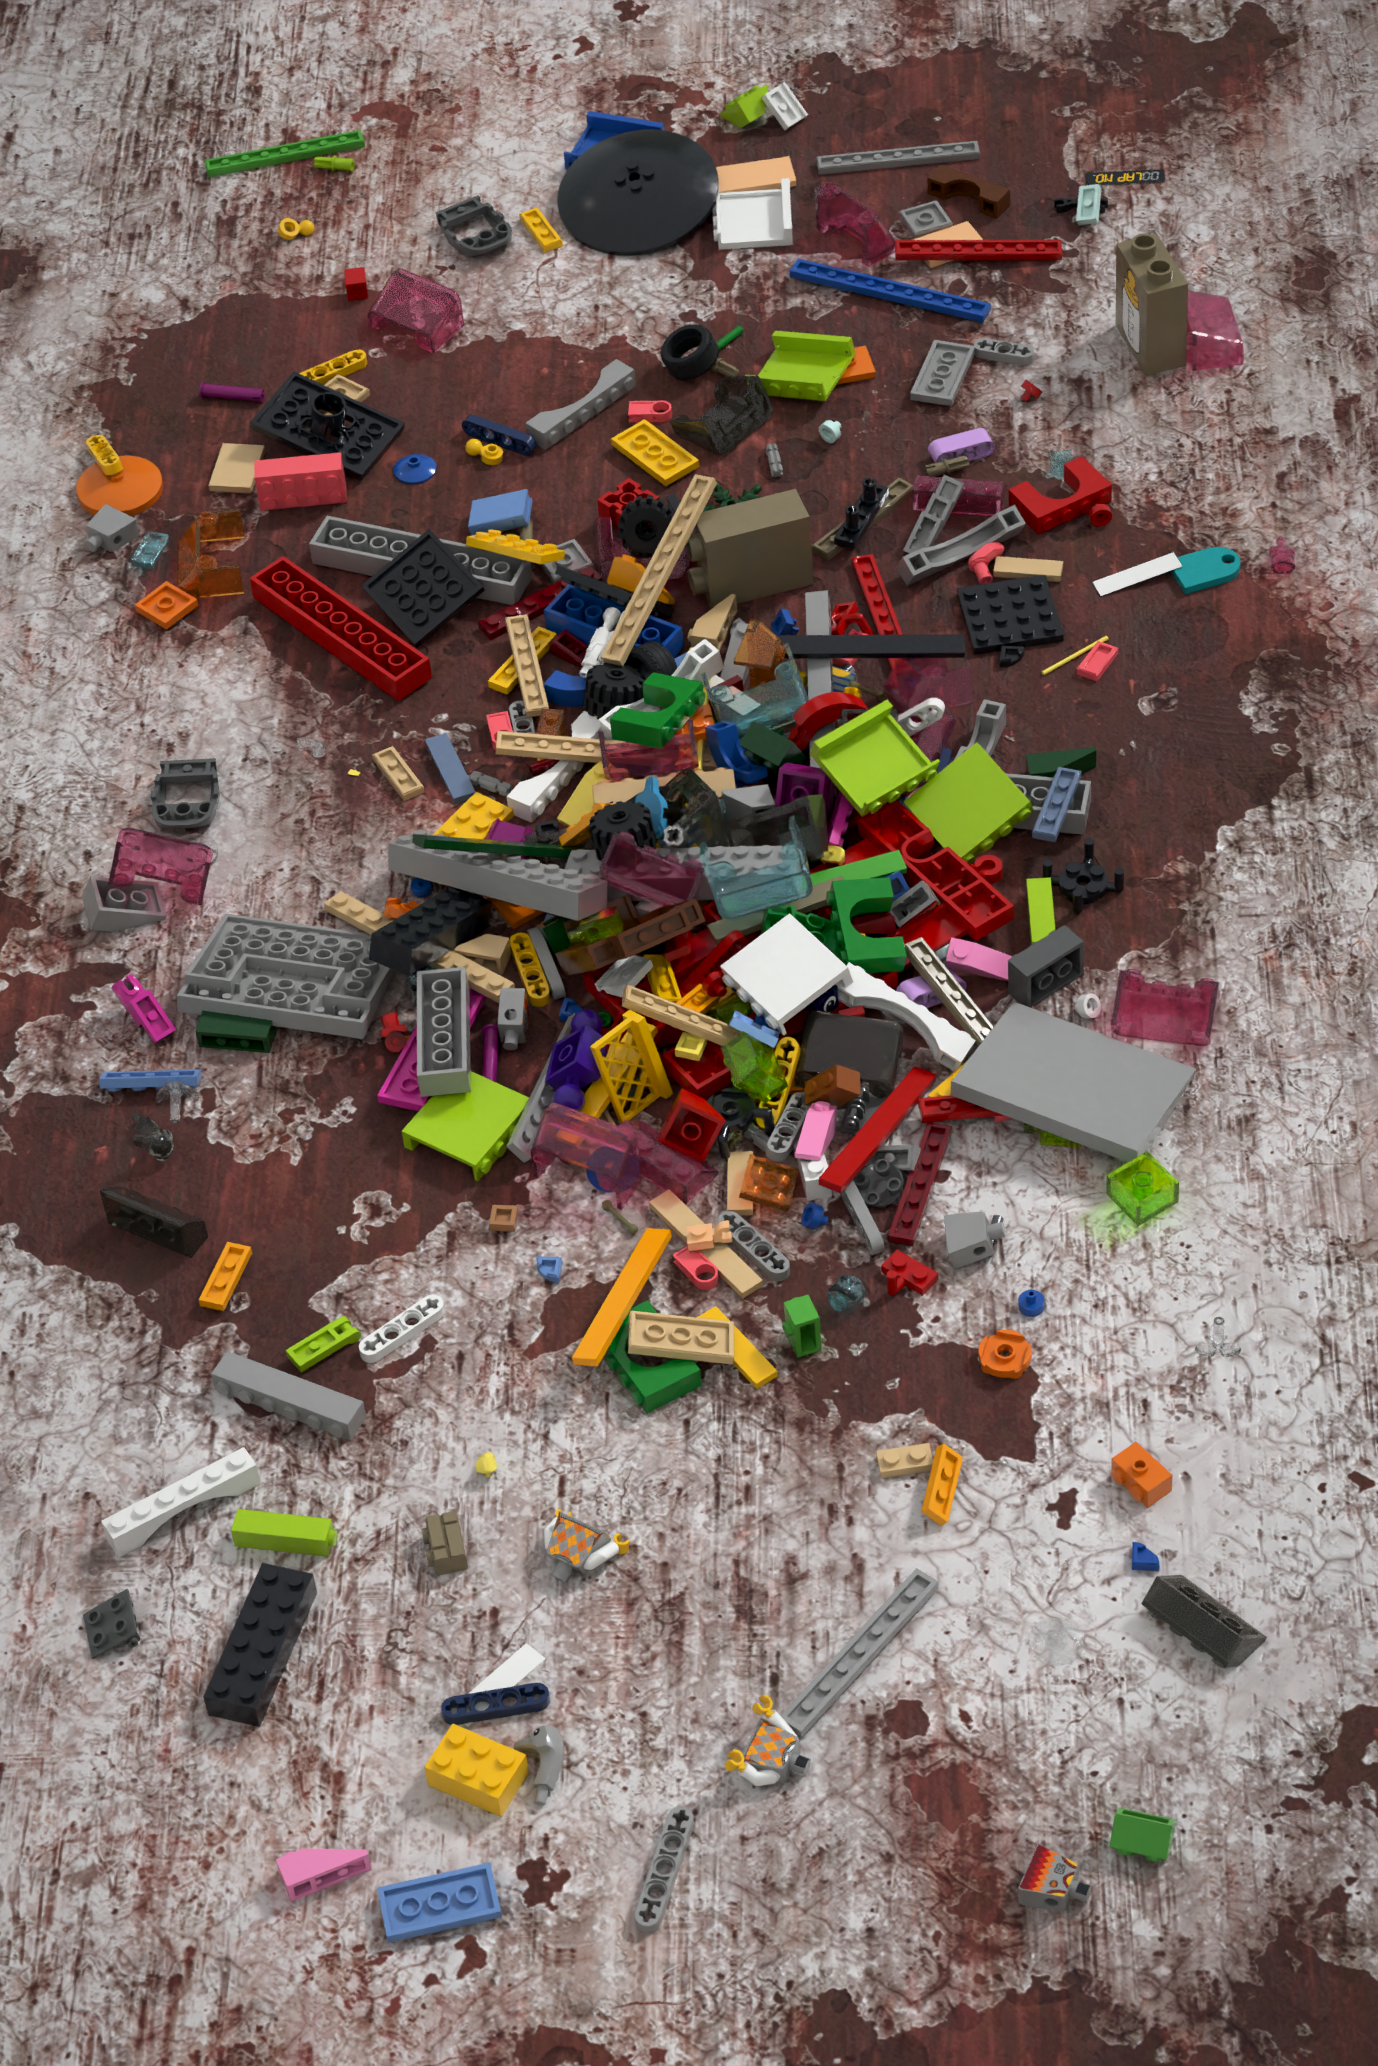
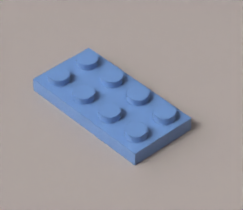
M490 1862L377 1887L388 1943L502 1917Z

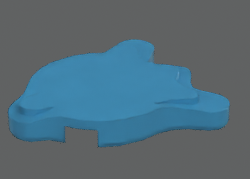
M649 776L646 780L644 791L635 797V803L640 802L645 807H648L655 836L658 839H664L663 831L668 826L667 819L663 818V808L668 809L664 797L659 792L658 779L654 776Z

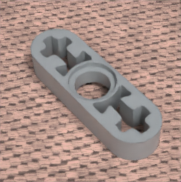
M980 338L974 342L975 356L981 359L1023 366L1030 365L1034 361V349L1029 345Z
M523 701L513 702L509 707L513 732L535 734L532 717H526ZM522 711L523 716L519 717L518 712ZM522 725L529 726L527 729L524 730L518 729V727Z

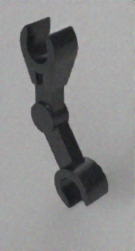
M1057 198L1054 200V207H1056L1057 213H1063L1078 206V198ZM1101 198L1099 213H1105V208H1108V200Z

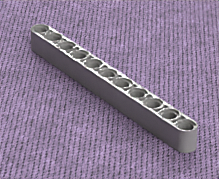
M829 590L806 592V635H831ZM832 658L807 659L809 701L816 696L833 692ZM834 722L828 723L816 731L810 740V752L816 740L835 730ZM810 756V766L821 768ZM837 786L835 788L834 798L837 797Z

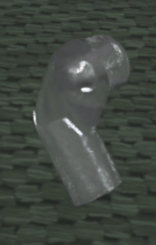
M297 738V749L313 750L312 754L314 757H323L325 755L326 745L315 738Z

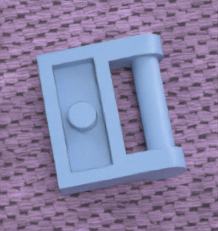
M735 1010L729 1021V1026L773 1048L775 1047L780 1032L764 1025L761 1026L753 1022L754 1020Z

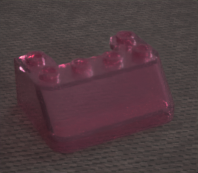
M621 831L618 834L614 832L599 867L600 879L608 881L607 884L660 906L695 898L697 900L705 877V868L702 867V863L689 859L688 862L683 861L681 864L679 863L680 860L672 855L667 854L664 857L656 854L657 850L644 845L641 848L637 846L634 836Z

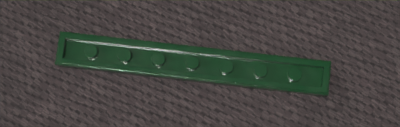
M413 834L412 840L414 845L424 849L566 859L569 858L571 850H588L580 846Z

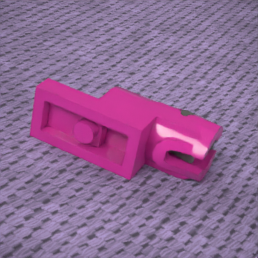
M132 974L127 975L123 982L119 980L111 987L138 1027L143 1026L154 1044L176 1031V1028L150 989L145 991Z

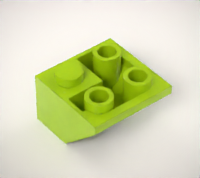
M767 84L761 88L756 85L726 104V110L720 113L721 117L739 128H743L765 113L766 107L762 97L768 93L769 87Z

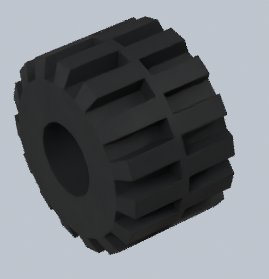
M647 495V498L639 496L636 497L634 502L630 501L626 504V508L622 511L618 523V536L623 541L622 546L625 550L629 548L631 550L630 554L634 556L637 553L641 554V558L647 559L648 555H654L674 516L672 513L673 508L670 504L668 506L665 505V500L660 497L658 500L653 499L654 495ZM644 522H652V526L645 528Z
M603 663V665L593 666L586 674L585 711H588L589 715H596L597 719H600L616 706L631 704L643 699L642 684L646 680L645 675L641 674L640 670L634 669L629 665L619 666Z
M619 801L616 804H608L604 806V809L597 810L594 813L595 816H592L589 820L596 856L605 865L611 864L612 867H618L623 864L624 867L631 866L630 864L640 863L643 861V858L650 857L652 855L651 851L656 850L657 840L650 810L640 802L635 804L634 801Z

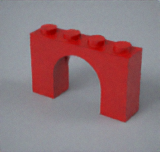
M1081 456L1064 464V482L1076 492L1074 495L1064 499L1047 498L1041 495L1028 481H1025L1008 489L1009 507L1015 505L1025 523L1039 535L1088 513L1097 503L1107 504L1112 502V484Z

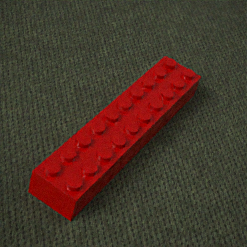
M282 556L250 577L254 599L397 701H400L432 679L430 659L286 557Z

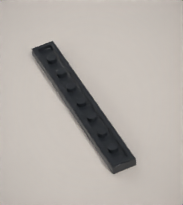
M964 634L779 635V659L965 657Z

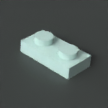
M1099 184L1079 186L1076 216L1078 226L1098 223L1101 187Z

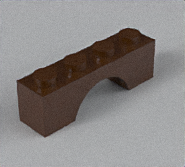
M940 164L927 177L929 195L943 200L955 196L971 197L979 202L980 213L998 219L1010 206L1009 188Z

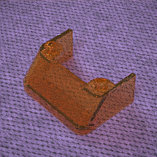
M240 509L202 512L179 538L177 588L194 598L244 594L239 564L218 566L215 557L210 555L201 556L202 542L245 538Z
M751 619L733 662L735 665L749 667L750 698L758 703L763 702L764 705L773 696L778 700L779 704L770 708L773 711L772 714L762 716L763 720H755L759 724L765 723L764 726L775 724L773 729H776L783 710H787L789 705V696H786L784 673L786 646L761 620ZM752 711L746 714L745 716H750Z

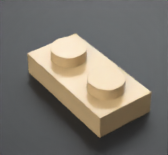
M929 1443L876 1451L881 1479L931 1471L933 1458Z

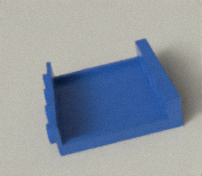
M589 111L586 115L587 127L572 152H564L565 170H568L582 153L607 138L636 130L665 131L664 123Z

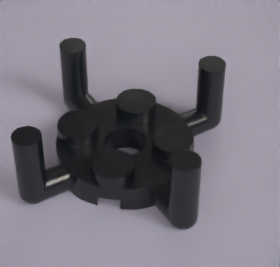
M1092 838L1084 840L1083 863L1071 862L1067 864L1066 869L1060 876L1052 875L1051 860L1046 859L1043 861V878H1051V885L1059 886L1061 894L1063 892L1067 896V900L1073 903V912L1075 914L1082 912L1084 904L1093 903L1094 899L1098 897L1101 899L1107 891L1120 893L1124 890L1123 868H1116L1114 870V882H1107L1104 868L1101 865H1093L1094 840ZM1087 882L1088 884L1083 886L1078 883Z
M741 1077L734 1079L732 1088L721 1090V1094L715 1097L712 1095L707 1100L725 1119V1123L717 1137L720 1157L722 1159L730 1157L729 1133L746 1132L755 1118H763L767 1134H772L775 1128L772 1111L767 1108H756L755 1101L745 1091L744 1080ZM729 1108H735V1109H736L734 1112H731V1113L725 1112V1111H727Z

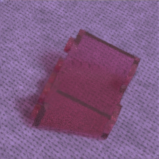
M1188 290L1187 346H1189V350H1187L1186 362L1191 364L1192 371L1243 365V342L1228 297Z
M123 828L118 834L108 885L119 888L129 887L133 884L135 875L182 885L180 896L184 901L202 906L213 851L205 844L135 828Z
M1136 969L1120 970L1111 1030L1113 1033L1124 1037L1208 1046L1211 1043L1220 999L1219 982H1215L1210 978H1201L1200 981L1195 982L1194 988L1184 984L1170 986L1160 981L1146 983L1145 977Z

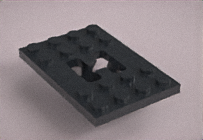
M295 371L250 421V429L307 456L341 452L344 473L362 481L405 427L404 422ZM318 410H325L333 415L321 414ZM345 420L350 422L351 425L344 426ZM311 425L310 431L304 429V426ZM327 429H332L330 435L338 438L336 442L325 439Z

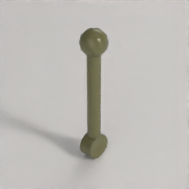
M854 680L849 682V687H854L876 696L879 701H883L886 698V694L883 691H873L858 685Z
M610 1200L602 1202L603 1210L610 1211L628 1228L629 1233H637L638 1227L635 1224L629 1223L612 1207Z

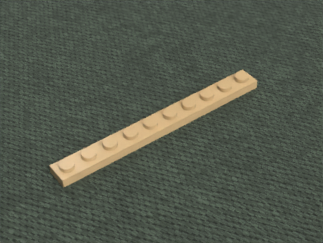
M694 475L601 655L604 663L624 666L717 485L715 478Z
M507 731L497 732L496 754L592 763L601 761L605 764L658 768V764L661 762L678 763L680 746L659 749L625 741ZM704 748L702 770L704 772L714 771L718 767L710 749Z
M341 891L324 903L325 911L370 935L394 920L385 917L383 913ZM453 950L428 964V966L435 970L466 967L469 988L497 1003L500 1001L501 988H515L513 982Z

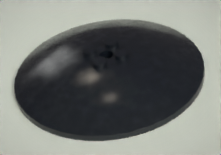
M664 130L630 131L612 136L595 144L572 163L560 183L557 198L558 210L567 231L578 242L590 249L622 256L647 254L680 242L703 224L716 203L719 192V178L711 156L701 145L692 139Z

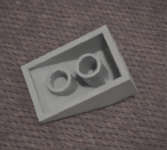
M90 876L82 894L91 930L115 932L166 919V912L157 882Z

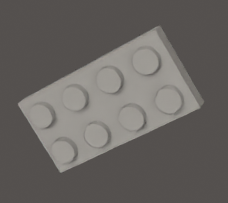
M934 340L910 392V400L952 406L975 355V346Z

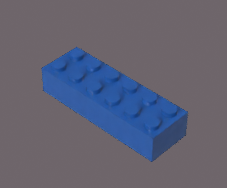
M568 584L544 609L546 629L557 633V635L566 629L589 646L596 629L604 624L603 613L605 610L614 607L622 614L626 606ZM649 615L633 648L650 641H656L665 646L673 658H675L684 648L682 627Z

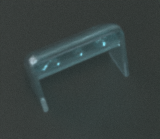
M789 643L784 644L789 660L776 667V680L732 695L731 689L725 685L711 688L706 673L701 674L717 722L728 721L736 724L739 741L743 739L753 720L770 730L795 722L793 715L803 704L809 701Z
M795 816L789 818V830L793 840L785 843L781 849L783 863L737 876L735 868L731 863L726 861L712 863L706 842L700 844V858L718 912L723 918H738L797 901L811 894L813 882Z

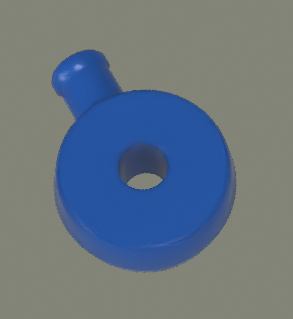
M415 878L411 882L410 889L414 896L423 898L431 894L433 884L432 881Z

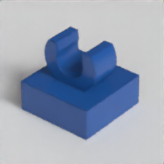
M781 608L771 624L776 640H779V635H797L800 630L799 627H794L797 621L791 618L789 610Z

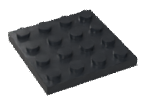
M430 529L362 585L363 590L416 648L485 591L479 581Z
M557 566L555 574L563 577L562 582L615 601L627 607L633 595V592L605 581ZM656 602L650 614L662 618V615L671 617L674 608Z
M1045 575L957 588V597L974 655L1001 651L1002 646L1030 647L1064 641V634Z

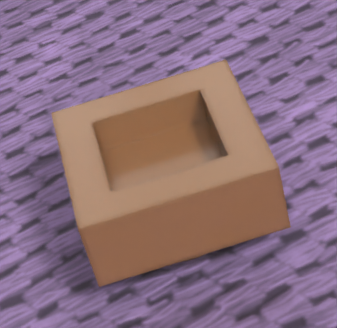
M492 1205L489 1221L490 1231L515 1232L519 1213L518 1206Z

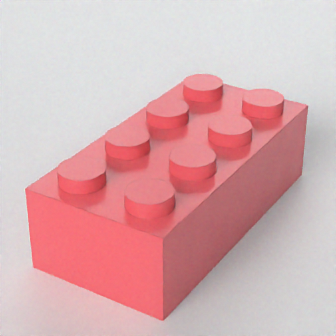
M341 452L254 461V479L260 511L347 503L346 480Z

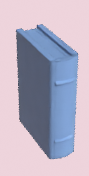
M528 489L473 500L468 524L471 535H476V532L488 533V530L505 531L528 526L533 502L532 498L528 495Z

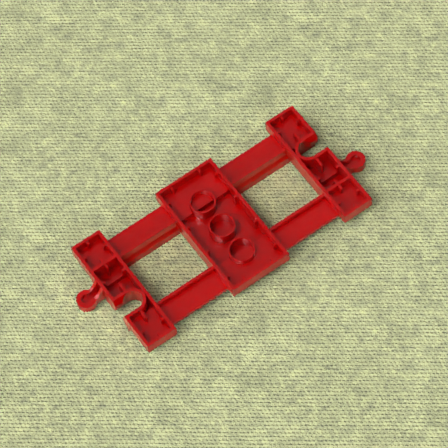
M898 800L887 803L877 812L869 813L858 820V834L864 840L845 850V861L842 865L899 850L907 867V873L902 874L907 885L912 888L920 881H924L929 885L941 905L897 929L895 934H888L883 938L903 937L904 944L922 937L935 953V951L948 945L951 937L959 939L968 934L975 941H978L1014 920V905L991 885L997 883L1003 876V865L1000 858L994 855H983L976 859L974 864H969L949 846L930 856V851L934 847L931 830ZM822 863L809 870L806 875L838 867L839 865L838 863ZM715 901L703 907V916L707 924L722 920ZM827 905L805 913V915L813 913L830 920L832 908L831 905ZM708 928L692 937L689 955L670 961L678 987L717 946L709 934ZM761 930L745 936L748 939V944L761 935ZM906 958L904 970L913 966L908 958ZM615 962L583 974L585 988L614 1019V1023L610 1028L602 1029L600 1033L602 1036L623 1022L622 1015L629 1010L622 1007L623 997L607 994L605 990L599 992L595 986V983ZM902 971L867 974L875 979H881L888 987L895 989L898 987V974ZM646 974L635 988L653 994ZM831 987L783 1024L787 1034L783 1035L780 1032L776 1044L782 1038L790 1037L809 1025H812L818 1032H821L838 1021L839 1010L850 1007L836 999L834 1007L829 1012H824L823 1007L826 1000L830 997ZM755 1012L747 1015V1017L751 1018L752 1020H754L753 1022H755ZM637 1013L645 1017L648 1024L656 1026L658 1032L653 1041L657 1051L669 1044L678 1043L682 1032H686ZM627 1029L621 1034L619 1042L627 1033ZM707 1040V1045L699 1061L676 1057V1047L660 1057L669 1083L676 1080L685 1090L704 1099L733 1083L734 1079L739 1077L738 1066L752 1058ZM763 1043V1045H762V1047H763L764 1045L766 1046V1048L769 1047V1045H767V1044H765V1043ZM607 1044V1047H606V1056H607V1053H608L610 1044Z

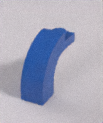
M556 670L544 683L547 701L566 707L584 706L586 678L568 675Z
M722 721L705 727L709 749L717 767L733 769L735 786L737 788L748 784H756L760 782L761 778L768 776L766 767L752 763L743 754L742 747L739 745L740 741L736 724Z

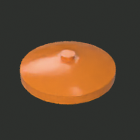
M128 455L119 456L123 469L113 475H105L99 465L95 463L87 468L78 479L76 485L78 501L83 509L92 515H96L105 504L129 516L140 514L153 506L162 494L163 480L160 470L147 459Z

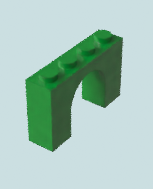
M653 672L642 684L644 704L664 707L666 709L656 712H643L620 707L610 718L612 739L662 749L688 719L693 716L697 709L704 704L705 692H703L702 682Z
M890 877L832 881L830 891L826 893L827 905H831L832 908L830 913L831 924L836 927L834 934L835 944L840 946L839 959L846 966L848 963H851L854 966L863 968L866 973L904 970L907 955L903 937H867L856 931L850 922L852 918L859 914L891 911L894 896Z
M648 1300L630 1309V1311L657 1313ZM628 1313L604 1356L610 1370H615L618 1373L621 1385L624 1388L628 1387L631 1391L635 1404L637 1406L641 1405L646 1413H649L701 1387L700 1369L693 1360L674 1358L659 1366L644 1367L635 1364L628 1358Z

